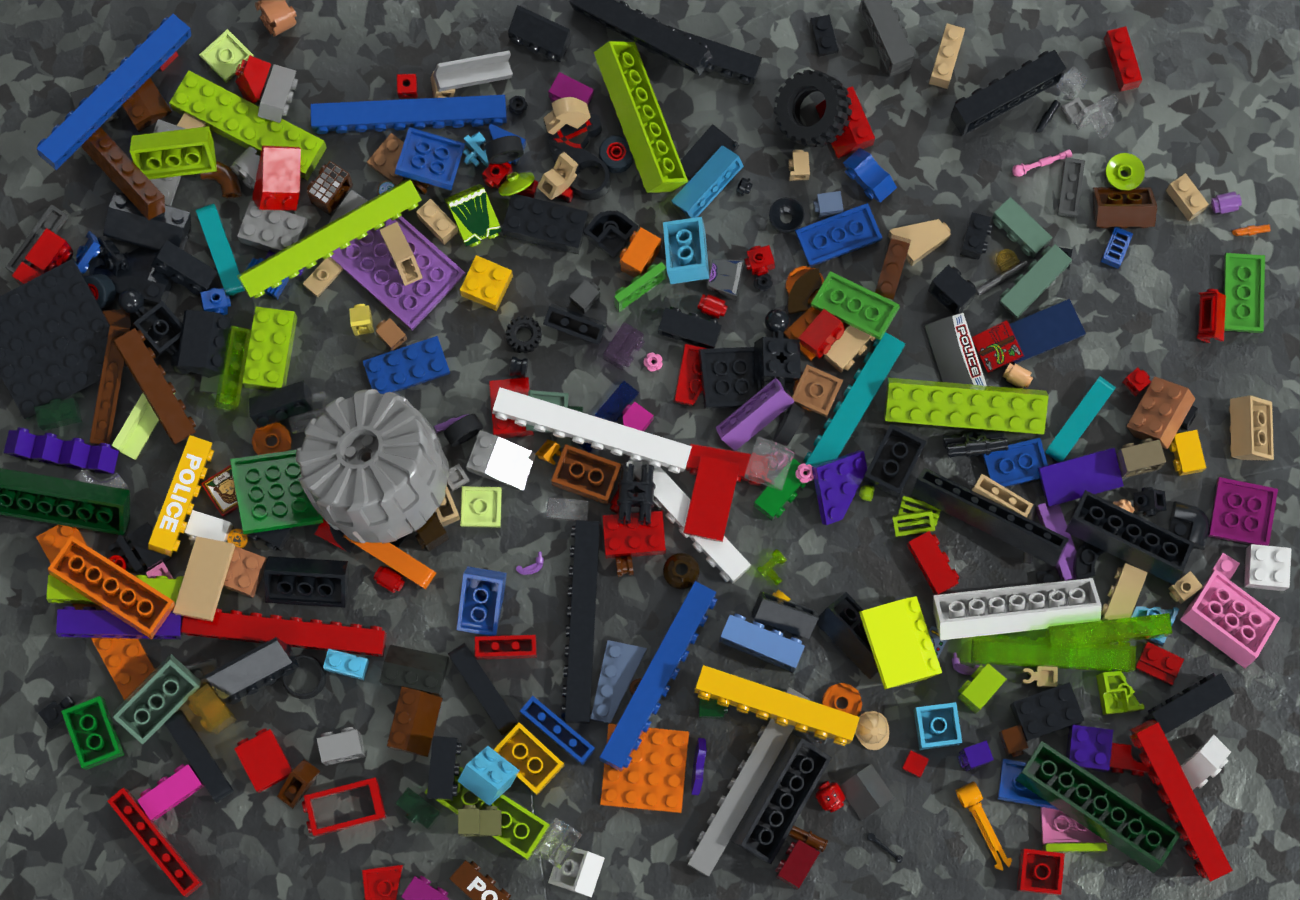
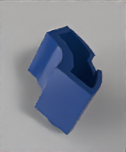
M861 148L843 162L847 169L845 171L847 176L852 180L855 179L865 190V195L871 200L874 198L881 203L897 188L890 174L879 166L870 153Z

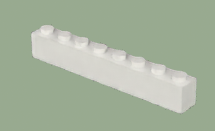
M630 459L627 462V472L629 464H633V479L641 482V466L647 464L648 472L649 462L645 460L638 462ZM654 467L653 482L656 488L654 489L653 501L658 509L662 507L667 513L665 514L667 519L672 524L676 522L680 527V533L685 538L690 537L694 542L692 544L699 553L703 551L707 556V562L713 568L716 566L721 571L719 574L726 582L730 581L733 584L750 569L751 564L725 536L723 542L684 534L691 500L661 467Z

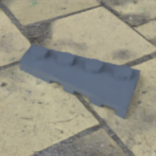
M607 640L591 720L611 724L647 648Z

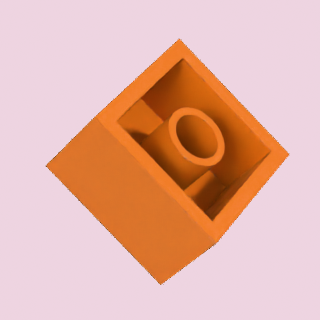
M640 227L638 232L634 231L628 249L625 247L619 256L621 258L619 262L621 263V271L633 278L647 273V269L652 265L661 250V238Z

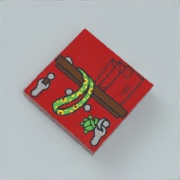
M1007 320L972 337L988 373L1024 357Z

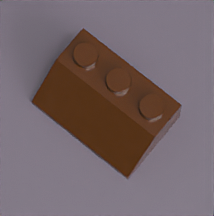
M151 78L122 105L138 132L154 124L158 119L160 120L172 113Z
M1093 187V216L1096 227H1155L1157 203L1151 187H1137L1130 191H1121L1114 187Z
M401 687L387 747L428 757L443 698L423 691Z

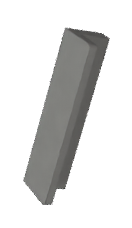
M510 51L437 64L433 76L438 91L441 92L512 78L513 73L508 62L511 56Z

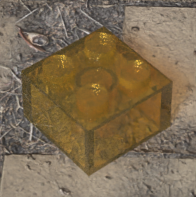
M208 683L188 697V700L191 702L188 704L189 708L198 717L201 716L202 720L200 723L210 733L219 734L237 720Z

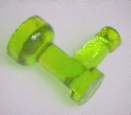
M775 549L772 552V558L762 567L759 566L757 570L764 578L768 575L778 585L783 580L778 577L772 568L778 563L784 564L787 560L778 549Z

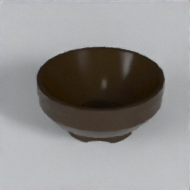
M677 553L669 557L665 562L663 575L671 587L687 589L698 580L699 565L689 554ZM678 564L686 565L688 568L687 573L684 575L677 574L676 566Z

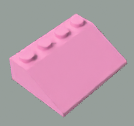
M1215 569L1203 585V588L1200 589L1189 604L1180 620L1243 668H1246L1257 659L1280 617Z

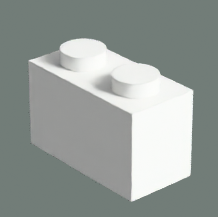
M192 510L185 534L193 542H195L196 536L228 542L227 537L233 528V524L229 521Z

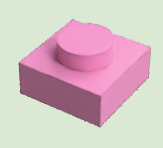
M1222 553L1212 571L1216 569L1230 580L1240 563Z
M164 562L146 572L149 578L167 576L168 579H174Z

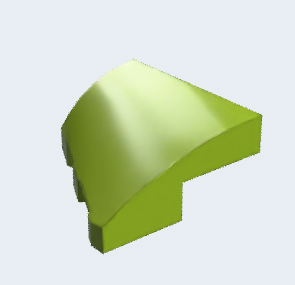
M1122 671L1103 672L1096 676L1103 715L1128 713L1145 709L1143 703L1140 704L1133 693L1135 691L1127 684L1126 677Z

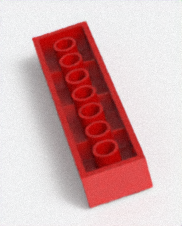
M1150 719L1130 729L1132 735L1129 737L1133 745L1140 749L1139 757L1143 765L1149 767L1150 772H1148L1152 783L1159 787L1160 790L1157 793L1161 801L1168 805L1169 808L1166 811L1170 819L1177 823L1178 827L1175 829L1181 834L1179 836L1180 839H1183L1184 842L1186 841L1185 850L1189 857L1196 861L1194 868L1198 875L1211 882L1232 872L1233 870L1159 722Z

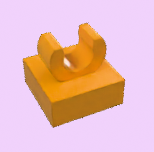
M547 439L535 455L539 459L555 465L556 462L552 457L554 454L559 457L561 456V451H559L561 446L557 442Z

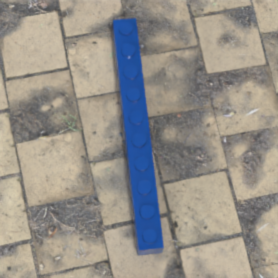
M174 14L169 18H164L160 27L156 31H151L143 44H138L129 57H125L121 61L120 66L115 71L112 70L107 75L106 80L93 89V93L88 98L85 97L81 100L79 107L75 111L67 114L65 121L61 125L58 124L53 128L52 134L47 139L43 138L39 142L37 147L38 155L57 170L192 36L191 28Z
M505 95L311 104V127L313 132L317 134H327L330 131L347 133V131L351 130L366 132L372 129L382 132L393 128L394 130L402 131L409 127L418 130L425 129V127L442 129L445 126L461 128L464 125L481 127L483 124L490 123L495 126H501L503 123H507Z
M696 581L694 582L600 755V761L620 772L624 767L628 768L632 761L630 755L633 749L637 751L642 742L640 739L642 732L647 733L652 723L649 719L652 714L656 715L659 711L661 697L667 696L671 688L668 686L670 680H675L680 671L677 667L681 661L685 662L689 655L687 649L690 643L695 644L699 636L696 633L700 626L704 627L708 616H706L708 610H713L718 601L715 598L716 591Z

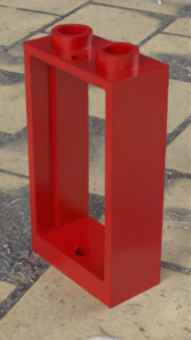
M376 777L304 796L305 801H302L303 811L308 813L309 821H306L308 832L313 833L315 837L387 818ZM369 786L376 814L318 829L311 800Z

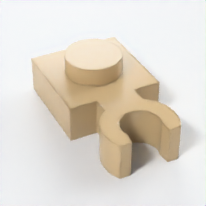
M1037 666L1036 672L1030 668L1022 670V673L1030 675L1029 680H1022L1023 684H1030L1036 681V687H1057L1058 667Z

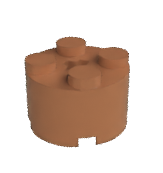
M259 0L255 2L256 10H261L262 12L260 16L261 21L270 34L273 33L274 37L295 26L296 20L294 17L297 14L292 6L289 7L286 0Z

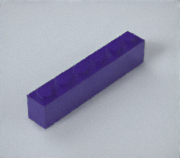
M71 606L57 609L56 634L58 637L150 639L105 609L96 610L95 607H83V610H75V607ZM173 609L153 639L181 640L182 616L174 614Z

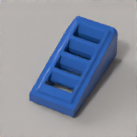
M1114 227L1100 262L1119 269L1133 233L1119 227ZM1119 233L1121 235H1124L1127 237V239L1124 240L1120 237H1117L1116 234ZM1114 240L1119 241V242L1123 243L1124 246H1121V245H1119V244H1116V243H1114L1113 241H1114ZM1111 246L1122 250L1121 253L1111 249ZM1112 253L1114 255L1119 256V258H1114L1108 254Z

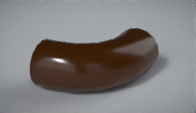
M216 161V172L200 173L202 180L210 179L219 183L222 197L238 198L242 196L238 176L225 164Z

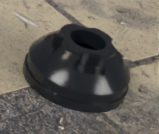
M780 198L770 207V223L779 232H794L800 228L804 221V209L793 198ZM788 213L791 215L792 220L790 223H783L780 220V216Z

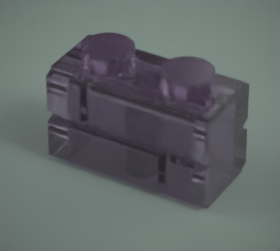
M624 322L603 353V359L620 370H623L625 366L629 368L634 360V352L636 350L640 351L645 343L643 340L644 334Z

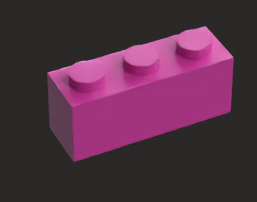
M182 764L174 770L175 774L171 777H163L157 782L158 786L152 790L148 788L140 794L141 798L137 801L151 821H156L204 787L192 766Z

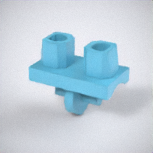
M480 132L472 137L467 135L464 138L466 141L465 145L472 152L468 149L463 151L467 156L464 162L466 165L473 163L475 166H478L480 164L476 159L478 158L487 168L490 163L488 162L486 151L480 148L486 142V139Z

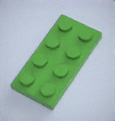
M1225 253L1223 294L1226 295L1224 331L1262 333L1264 331L1265 255Z
M831 271L811 303L813 308L820 311L825 309L842 322L879 340L882 339L900 308L899 304Z

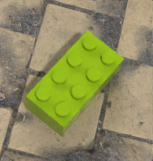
M255 307L242 382L245 388L273 391L286 386L297 323V315L294 311Z

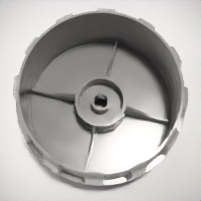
M376 389L357 391L353 397L347 399L343 397L337 398L325 407V412L318 419L313 418L304 430L306 437L302 447L297 448L296 461L300 466L302 475L299 478V482L311 504L333 529L342 531L350 540L359 543H389L413 531H417L427 523L426 521L440 507L446 495L445 489L447 478L449 477V464L436 432L427 419L405 397L393 392L380 394Z

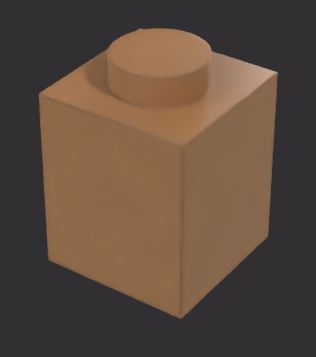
M391 318L387 321H381L376 327L377 330L375 332L391 351L396 350L407 340L406 334Z

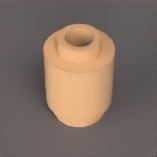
M1009 363L1002 376L1006 378L1007 382L1020 389H1023L1024 386L1028 388L1033 380V377L1030 376L1032 372L1016 363L1015 365Z

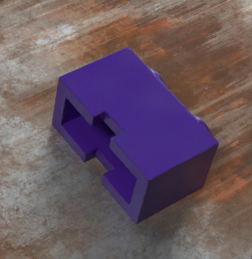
M987 740L962 749L959 752L960 756H958L961 768L965 767L966 771L983 766L994 760Z

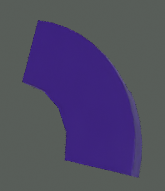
M698 738L692 770L691 795H699L703 783L704 763L707 752L706 740L704 738Z

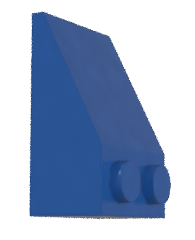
M469 566L463 573L456 630L487 636L497 635L507 573Z

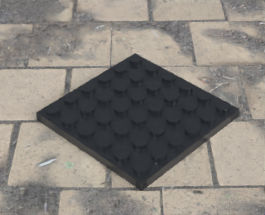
M74 258L0 296V376L24 419L101 379L110 324Z

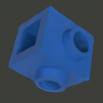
M212 288L208 291L200 292L203 311L216 312L221 315L228 314V307L231 306L229 295H225L224 288Z

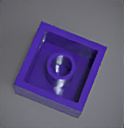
M1071 725L1068 732L1066 757L1085 770L1109 771L1113 730Z

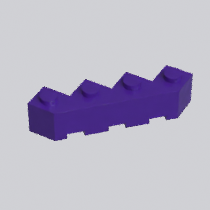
M20 427L17 430H9L4 454L25 460L33 459L46 464H60L78 470L87 469L100 474H114L119 451L112 449L110 444L100 443V446H91L85 444V440L79 438L64 441L58 439L56 434L34 435L29 433L30 430Z

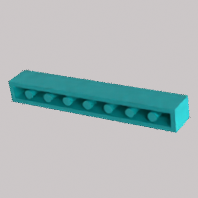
M886 332L881 340L876 339L873 344L876 348L873 353L868 352L863 361L866 363L862 370L859 368L853 377L856 380L853 386L848 385L843 394L846 396L842 403L839 401L834 408L835 416L833 419L828 418L823 428L826 431L823 436L818 435L813 443L816 446L813 452L809 451L805 456L803 462L806 465L816 466L839 457L904 349V342Z

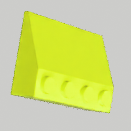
M917 596L859 612L884 689L926 680L942 673Z

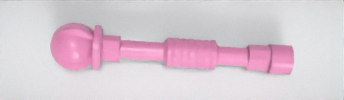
M1069 149L1059 153V155L1039 159L1038 162L1024 165L1021 163L1020 165H1015L1012 168V173L1016 177L1023 176L1032 168L1043 167L1066 157L1070 158L1072 157V152Z

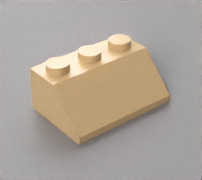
M1251 395L1230 399L1229 413L1231 425L1229 430L1231 433V457L1240 460H1274L1272 402Z

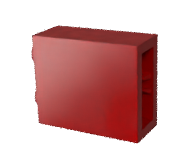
M266 728L255 733L256 737L250 740L248 738L241 740L237 743L238 747L234 748L258 793L288 778L293 770L274 732Z

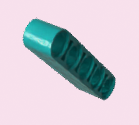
M215 204L196 209L226 295L232 296L245 291L237 278L240 271Z
M1099 376L1045 453L1057 462L1063 461L1116 387Z

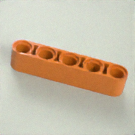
M346 535L343 536L424 589L428 588L437 574L390 542L384 544L382 542L359 543L350 540Z

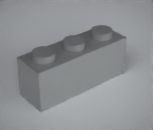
M273 65L260 102L258 117L280 123L282 117L287 116L289 109L287 103L292 102L294 92L291 91L296 90L298 79H295L296 70Z

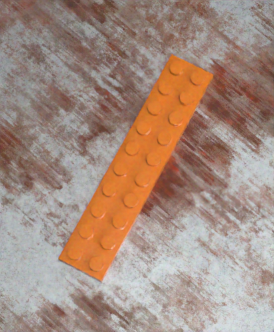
M56 525L36 537L50 564L71 536L87 545L78 528L64 525ZM73 604L75 610H83V607H95L96 610H104L96 604ZM91 638L124 700L155 670L139 639Z

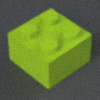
M989 663L986 666L980 665L971 675L974 679L971 682L967 680L958 690L960 695L957 698L975 714L981 710L1007 680Z

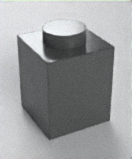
M585 279L570 295V302L585 314L600 298V288L591 281L589 283Z

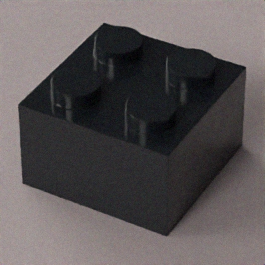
M949 264L932 280L928 289L953 315L961 313L973 301L977 293L975 285L961 277V272Z

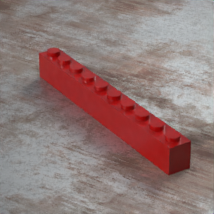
M217 608L212 622L183 616L181 633L188 636L264 644L277 637L290 647L324 651L332 649L344 653L384 657L387 634L379 626H370V629L362 628L360 624H350V627L342 626L341 622L331 621L330 624H322L321 620L310 619V622H302V618L290 617V620H284L279 615H270V618L262 617L260 613H250V616L242 615L241 611L230 610V613H222V609Z

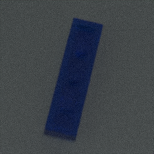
M623 381L594 416L615 423L622 415L628 404L631 405L636 399L639 392L626 381ZM576 443L586 452L590 453L594 449L590 443Z

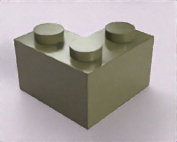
M463 805V809H458V834L461 837L502 836V811L497 810V806H485V810H480L475 805Z

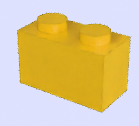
M1198 431L1177 433L1169 446L1170 451L1174 452L1175 460H1173L1175 471H1178L1179 476L1203 472L1206 469Z

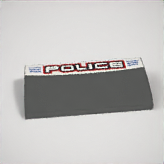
M964 312L924 326L942 382L987 386Z

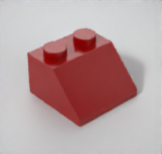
M251 55L245 60L242 59L241 63L237 65L235 75H237L236 84L243 98L255 104L260 99L271 63Z

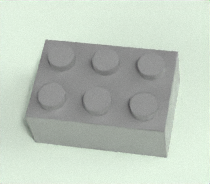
M250 200L237 237L240 243L278 253L304 238L309 224L305 217L283 210H259L255 202Z

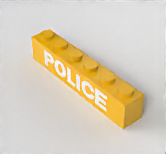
M189 435L149 540V550L170 557L173 551L177 552L181 542L178 540L179 534H184L188 523L185 522L186 516L191 515L194 504H192L193 497H198L201 486L198 485L200 479L204 480L208 468H205L207 461L211 462L215 450H212L211 442Z

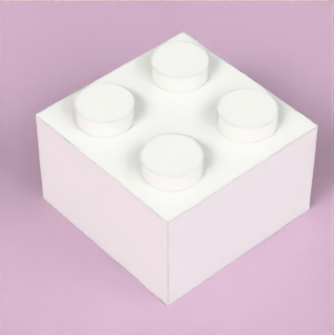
M1254 544L1248 546L1245 558L1244 587L1276 591L1287 590L1290 586L1291 548Z

